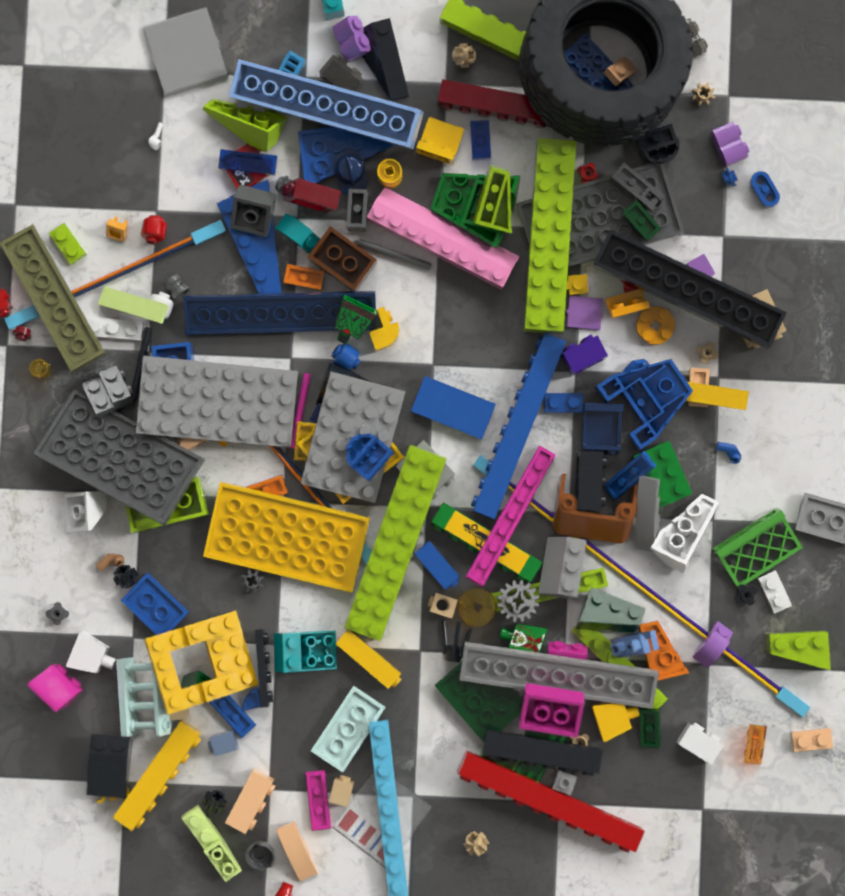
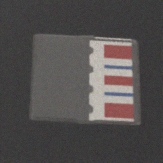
M373 772L361 789L353 795L348 807L345 808L332 828L385 868L375 773ZM395 778L403 846L411 839L414 830L432 806Z

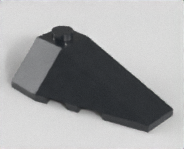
M390 18L363 27V30L369 40L370 51L362 56L377 78L390 101L409 97Z

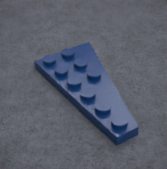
M335 127L298 131L304 180L316 184L335 175V157L344 150L357 152L364 161L395 146V144Z
M267 179L251 188L270 192L269 180ZM234 195L218 202V208L258 293H282L273 218L267 237L231 229Z

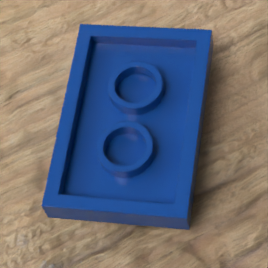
M149 572L121 599L156 635L172 631L190 613Z

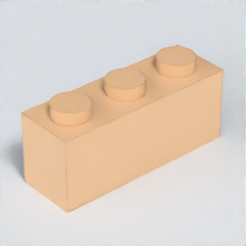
M254 769L225 823L244 834L247 833L248 829L252 831L257 822L254 819L257 812L261 813L266 805L263 802L266 795L270 796L275 788V785H273L275 779Z

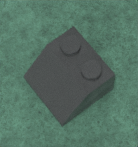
M239 185L233 199L230 228L267 237L275 210L277 194Z

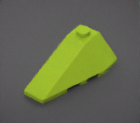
M212 99L203 106V110L247 144L265 152L277 144L288 119L287 116L265 109L264 112L255 111L254 107L251 106L240 108L235 103Z

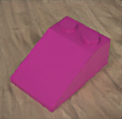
M61 664L51 665L27 684L55 712L68 707L83 691L80 687L82 684L76 678H71L67 675V669Z

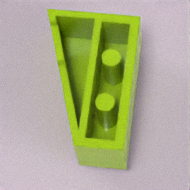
M489 165L473 221L475 224L512 234L510 172L507 169Z
M828 631L765 633L767 653L831 671Z

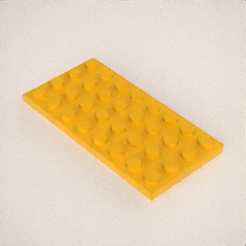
M221 481L203 557L353 593L370 517Z

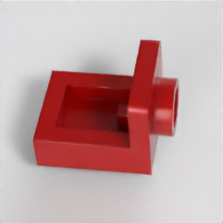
M4 288L0 289V318L10 313L9 310L13 308L8 300L10 296Z

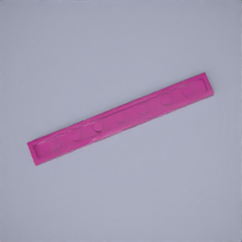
M539 445L467 573L466 579L483 587L556 456L554 453Z

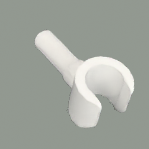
M160 122L156 132L149 139L150 147L158 150L162 143L158 139L163 127V123Z

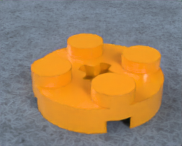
M659 306L645 309L636 321L638 336L650 345L665 343L673 335L675 329V321L670 311ZM653 321L660 323L661 327H658V331L650 327Z

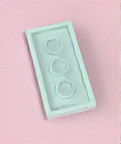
M353 686L311 752L341 772H344L370 732L369 722L377 721L386 707Z

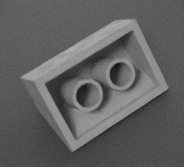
M571 537L547 538L538 594L577 600L587 540Z

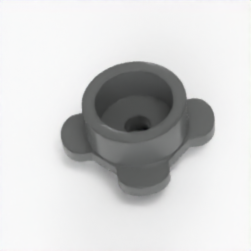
M287 175L279 177L275 185V189L281 195L284 185L292 181V179H288Z
M56 602L52 609L46 611V616L53 620L54 625H60L62 620L68 618L69 611L65 610L60 602Z

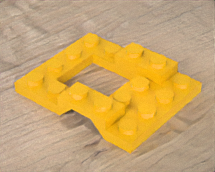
M236 611L144 639L167 715L258 685ZM204 641L215 678L181 689L170 652Z

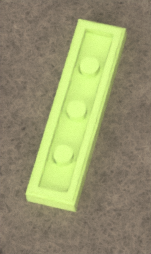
M105 286L98 302L100 306L163 324L169 307L160 302Z

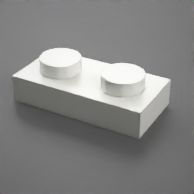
M776 570L757 578L774 614L792 606Z

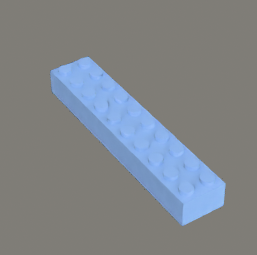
M238 59L229 97L235 100L409 149H414L424 114L420 109Z

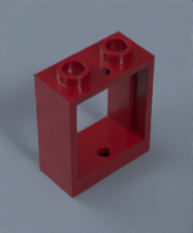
M299 178L287 182L282 190V195H284L283 201L322 213L337 210L341 194L339 190Z

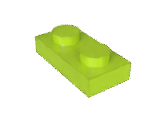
M65 223L49 233L71 265L87 255Z

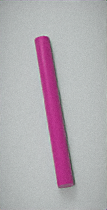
M307 373L303 374L293 423L291 447H288L291 449H295L297 421L302 422L311 374Z

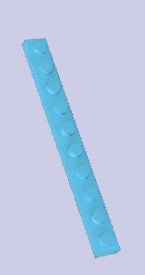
M388 719L369 722L388 895L408 896Z

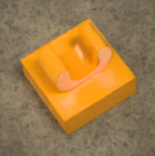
M115 217L113 220L109 219L106 224V237L124 242L127 237V220L124 223L118 222V217Z

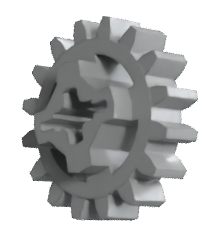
M513 580L512 586L506 583L507 589H500L503 595L497 596L501 600V603L497 604V606L503 607L500 613L506 612V619L512 616L513 622H516L517 618L524 622V616L530 619L529 613H536L533 608L534 606H539L535 602V599H538L539 596L533 595L536 589L530 590V583L524 586L523 580H520L519 584H516L515 580ZM517 588L515 594L512 596L507 595L510 590ZM524 590L529 593L531 600L525 598L523 595ZM520 592V599L523 600V604L520 603L516 610V603L513 602V598H517ZM505 602L511 604L513 607L512 612L507 609ZM525 606H529V609L526 612L519 614L520 609H522Z

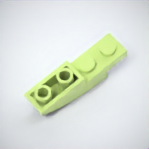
M199 805L182 815L183 821L204 848V853L225 882L242 871L225 840L210 818L206 817Z

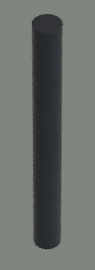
M150 327L144 328L132 384L134 393L131 396L132 402H137L143 356H147L152 332Z

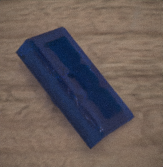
M489 120L470 121L472 160L491 159Z

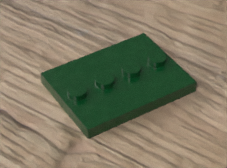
M461 661L439 680L435 687L484 742L486 729L501 731L520 714L523 698L514 688L461 681Z

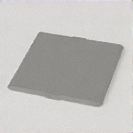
M207 7L144 26L152 53L153 64L157 69L165 97L228 78L220 51V42L215 35Z

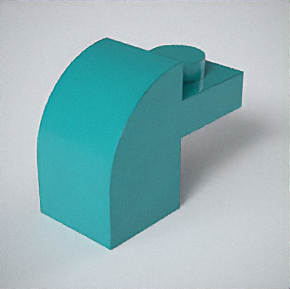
M287 213L275 227L283 236L297 244L308 254L311 253L320 240L309 227Z

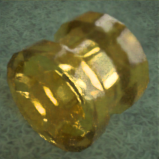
M35 359L30 363L29 371L34 377L45 379L51 373V366L45 360Z

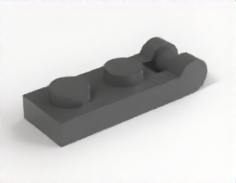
M625 163L611 177L613 181L651 212L656 208L655 205L664 199V195ZM648 193L653 196L650 200L645 197Z

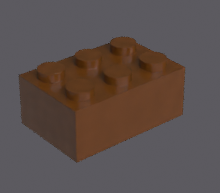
M331 226L308 255L310 262L354 292L360 288L377 264V259Z

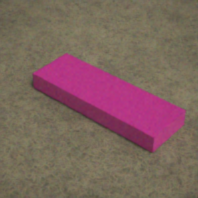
M325 770L305 772L312 831L331 829Z

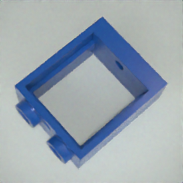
M430 541L415 553L444 589L448 587L451 590L459 583L457 580L459 575Z

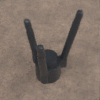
M442 620L443 654H446L445 660L460 662L461 657H463L465 642L469 641L472 633V628H469L462 647L458 646L461 620L457 621L454 642L449 644V648L446 620Z

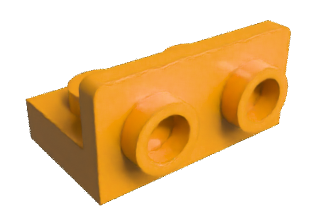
M641 289L605 299L609 316L612 318L650 308L649 301L645 300L643 290Z

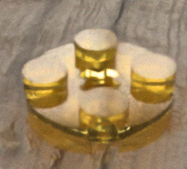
M483 588L467 590L458 601L459 614L467 625L475 627L487 625L493 620L497 612L495 597ZM475 602H477L478 605H482V608L479 609V613L477 612V610H474L473 606H475Z

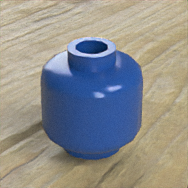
M348 343L338 344L331 354L333 364L347 370L356 369L361 361L358 359L359 351Z

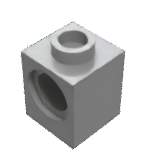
M557 767L551 784L552 789L571 795L577 775Z

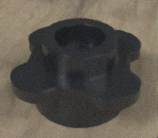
M743 584L739 585L736 601L753 605L755 602L754 594L757 593L756 588L745 587Z

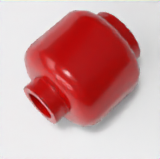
M150 215L143 220L140 235L146 240V243L156 245L157 242L164 241L167 224L162 217Z

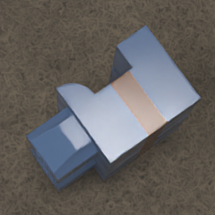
M655 630L622 636L623 638L613 639L614 644H611L612 655H617L618 658L646 654L659 649Z

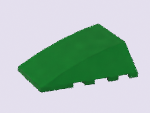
M442 173L430 209L494 248H497L506 232L475 224L473 221L486 175ZM518 175L510 176L511 216L518 197L520 176Z

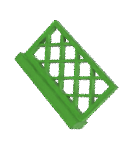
M778 508L773 509L712 548L737 589L739 585H746L803 548L786 521V516L782 510ZM780 522L785 527L783 535L774 533L775 525ZM763 533L769 534L767 545L758 543L759 536ZM773 535L782 537L780 548L771 546ZM786 538L792 539L796 545L790 550L783 549ZM745 544L753 545L751 555L741 554ZM757 546L766 548L764 558L754 556ZM770 549L779 550L778 557L775 560L767 559ZM730 554L737 555L735 566L727 564L724 558ZM741 556L750 558L748 568L738 567ZM753 559L763 561L761 569L758 571L751 570ZM737 569L747 571L745 579L740 582L736 579Z

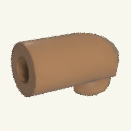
M108 553L96 564V567L102 572L109 565L119 567L124 564V557L120 554Z

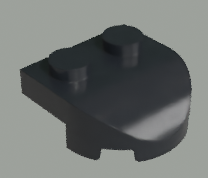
M672 124L655 128L650 133L636 140L642 158L650 164H663L673 160L677 156L680 145L679 138L677 139Z

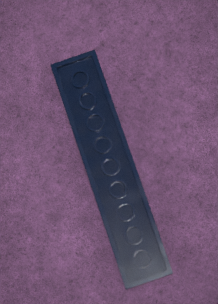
M375 291L184 296L186 335L339 331L335 328V322L344 294L376 309ZM376 318L367 330H377Z

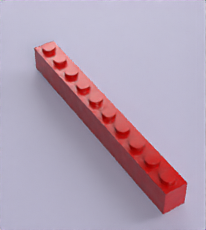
M468 750L465 751L458 766L457 773L463 781L468 783L471 780L477 782L478 787L487 791L489 788L495 790V794L502 798H506V796L511 797L513 802L520 806L524 804L531 806L530 810L538 814L545 812L549 814L548 818L559 822V819L566 822V826L575 830L579 827L584 830V834L590 837L597 835L601 837L602 842L612 845L613 842L619 845L618 848L624 852L629 853L631 850L636 853L645 833V830L640 826L552 789L545 784Z

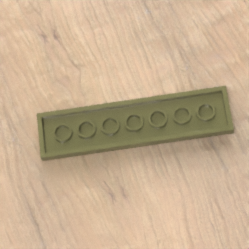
M32 224L0 242L70 371L74 373L105 355L106 353L36 227Z

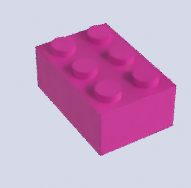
M526 683L520 712L519 729L578 738L584 707V692Z

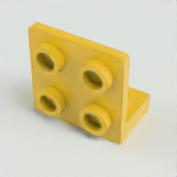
M429 117L422 138L418 141L416 153L452 165L464 133V128Z

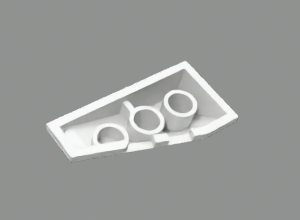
M701 494L685 511L659 532L651 550L667 566L684 573L719 502Z

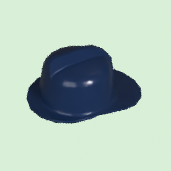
M352 150L340 152L334 160V172L340 190L347 195L349 189L364 190L367 185V175L361 156Z

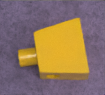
M610 702L591 705L603 742L632 728L630 719L640 716L637 706L625 708L623 704Z

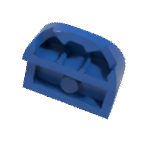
M369 433L354 436L346 446V460L348 464L367 481H370L394 454L380 439Z

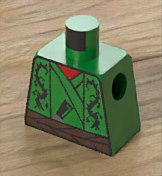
M344 294L335 322V328L340 331L337 340L347 344L351 336L360 339L376 318L377 310Z

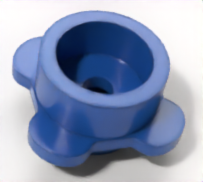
M726 168V171L722 173L728 187L731 185L736 186L735 181H738L734 170L730 171Z

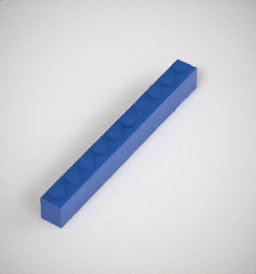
M545 333L543 337L539 336L535 345L538 348L536 355L532 354L528 362L531 365L529 372H524L521 380L524 383L522 390H517L514 400H517L515 407H510L507 417L510 418L507 425L503 424L499 434L503 436L501 442H496L492 453H495L493 461L489 460L485 470L488 471L486 479L482 477L478 486L481 489L479 496L475 495L471 506L474 507L473 512L492 520L495 519L566 344L565 340Z

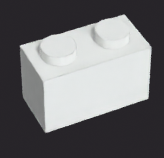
M695 722L693 725L687 723L676 743L712 765L724 746L720 743L721 738L713 733L707 735L703 732L705 728Z

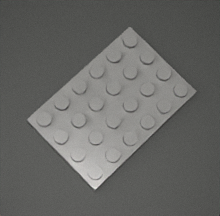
M330 371L300 483L375 503L386 463L370 481H367L348 464L346 460V446L354 436L369 433L376 436L390 448L405 391Z

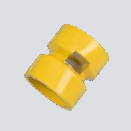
M385 159L378 165V180L382 186L391 189L401 183L402 168L399 162L394 159Z

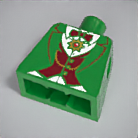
M516 623L514 630L502 627L499 638L509 641L507 647L509 649L540 653L548 629Z

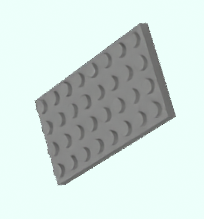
M143 356L136 433L291 447L298 371Z

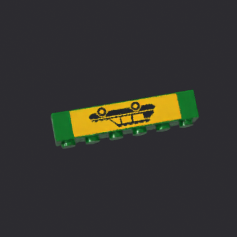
M444 502L432 520V523H434L433 528L441 533L444 530L451 534L449 538L458 543L461 540L467 543L466 548L474 553L477 550H481L491 532ZM507 542L497 560L500 564V569L507 573L510 570L517 574L515 578L523 580V583L526 581L531 582L543 563L510 542Z

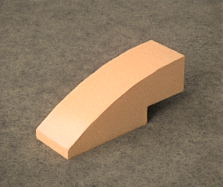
M296 821L278 827L276 829L277 834L298 879L302 881L318 874Z

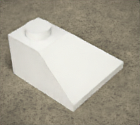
M100 491L64 494L66 533L92 530L106 511V495Z

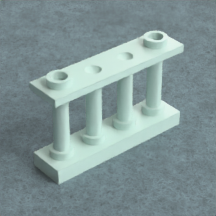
M134 657L116 659L121 736L139 735V730L156 729V736L171 734L170 714H166L151 663L134 664ZM135 671H152L153 682L136 683ZM153 690L154 702H137L136 691ZM137 710H155V721L138 722Z

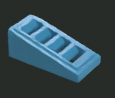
M289 50L279 70L299 76L306 65V60ZM291 59L299 63L298 66L291 63ZM289 66L294 69V73L286 69V67Z

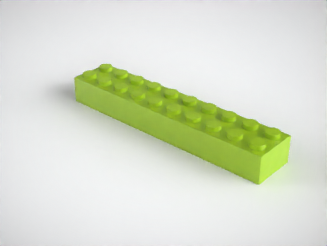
M538 138L536 143L523 332L562 334L564 332L576 141Z
M414 445L409 446L344 628L378 641L382 640L447 457Z

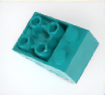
M336 630L273 633L275 672L288 673L337 669Z

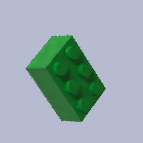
M670 441L645 451L656 464V467L646 477L660 479L658 493L660 497L659 508L693 494ZM639 454L632 456V460L636 458Z

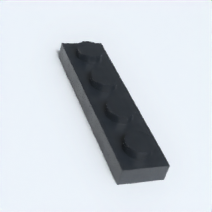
M256 629L261 708L270 706V702H273V692L269 691V683H272L271 671L267 669V664H270V653L266 652V644H269V637L264 629Z

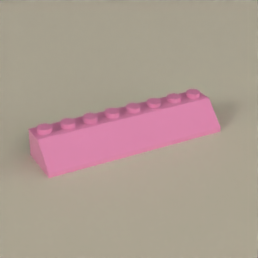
M386 187L377 197L367 215L368 222L500 290H503L520 257L500 246L494 248L448 219Z

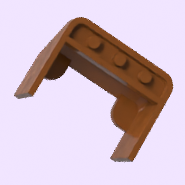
M562 473L558 480L552 522L554 532L563 536L615 544L627 541L636 512L638 485L631 487L629 503L620 504L616 508L615 517L577 511L578 502L575 496L564 493L566 474Z

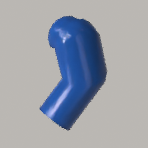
M645 359L633 360L621 373L650 364Z
M717 442L716 451L726 452L731 463L738 464L741 461V454L736 445Z

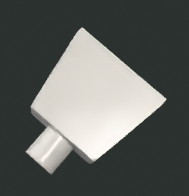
M82 631L79 632L66 667L98 673L102 666L112 670L116 659L107 655L110 648L108 645Z

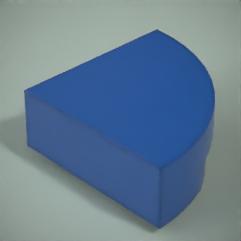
M259 687L251 690L246 695L243 702V711L261 707Z

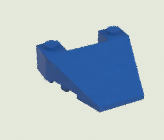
M672 359L614 374L594 388L604 403H607L621 393L642 425L629 433L627 437L637 451L657 439L693 391Z

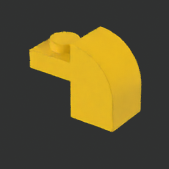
M384 307L377 309L383 327L369 332L376 352L391 347L399 336L398 322L390 324L393 321L389 310L386 311Z

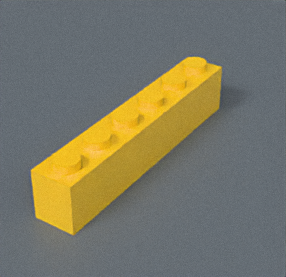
M185 720L180 721L113 818L131 831L135 827L139 829L145 821V818H143L147 811L150 813L157 804L154 801L158 795L162 796L167 790L166 783L168 780L171 779L173 781L178 774L177 768L180 763L184 765L190 757V754H188L189 750L192 747L195 749L202 740L199 738L202 732Z

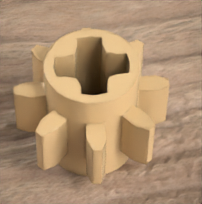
M463 43L459 44V47H455L452 58L456 65H460L461 68H468L469 64L474 63L476 52L472 46Z
M699 82L697 84L698 89L694 88L691 91L695 94L692 101L696 100L698 106L704 103L708 106L709 100H714L715 98L714 95H711L715 88H710L708 82L705 85H701Z
M473 831L466 836L464 846L471 856L474 853L480 856L487 851L489 841L483 832L478 834Z

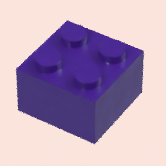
M591 334L580 341L581 344L576 346L573 343L564 348L560 357L571 377L608 357L598 335L593 337Z

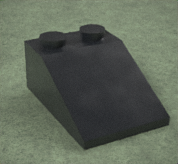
M91 734L87 776L88 796L126 799L133 739L131 737Z

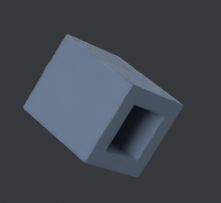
M234 729L213 735L208 742L209 750L211 753L214 752L215 757L239 749Z

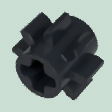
M121 565L114 572L115 577L113 580L116 586L120 585L121 588H130L137 581L136 576L138 574L135 568L131 569L130 565Z
M218 790L207 791L202 800V804H205L204 810L213 815L217 812L222 813L227 804V800H224L225 794Z

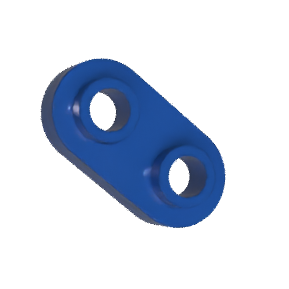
M758 171L754 173L750 179V185L760 203L767 208L774 207L780 200V194L766 172ZM756 180H762V185H758ZM766 196H771L772 201H767Z

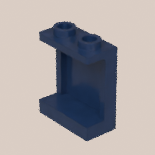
M583 403L582 449H586L587 452L605 450L606 454H617V450H622L621 428L624 404Z

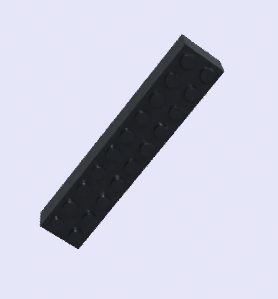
M611 229L593 264V267L766 349L771 347L787 312Z

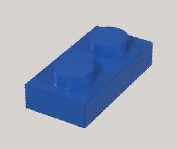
M545 393V413H583V393Z

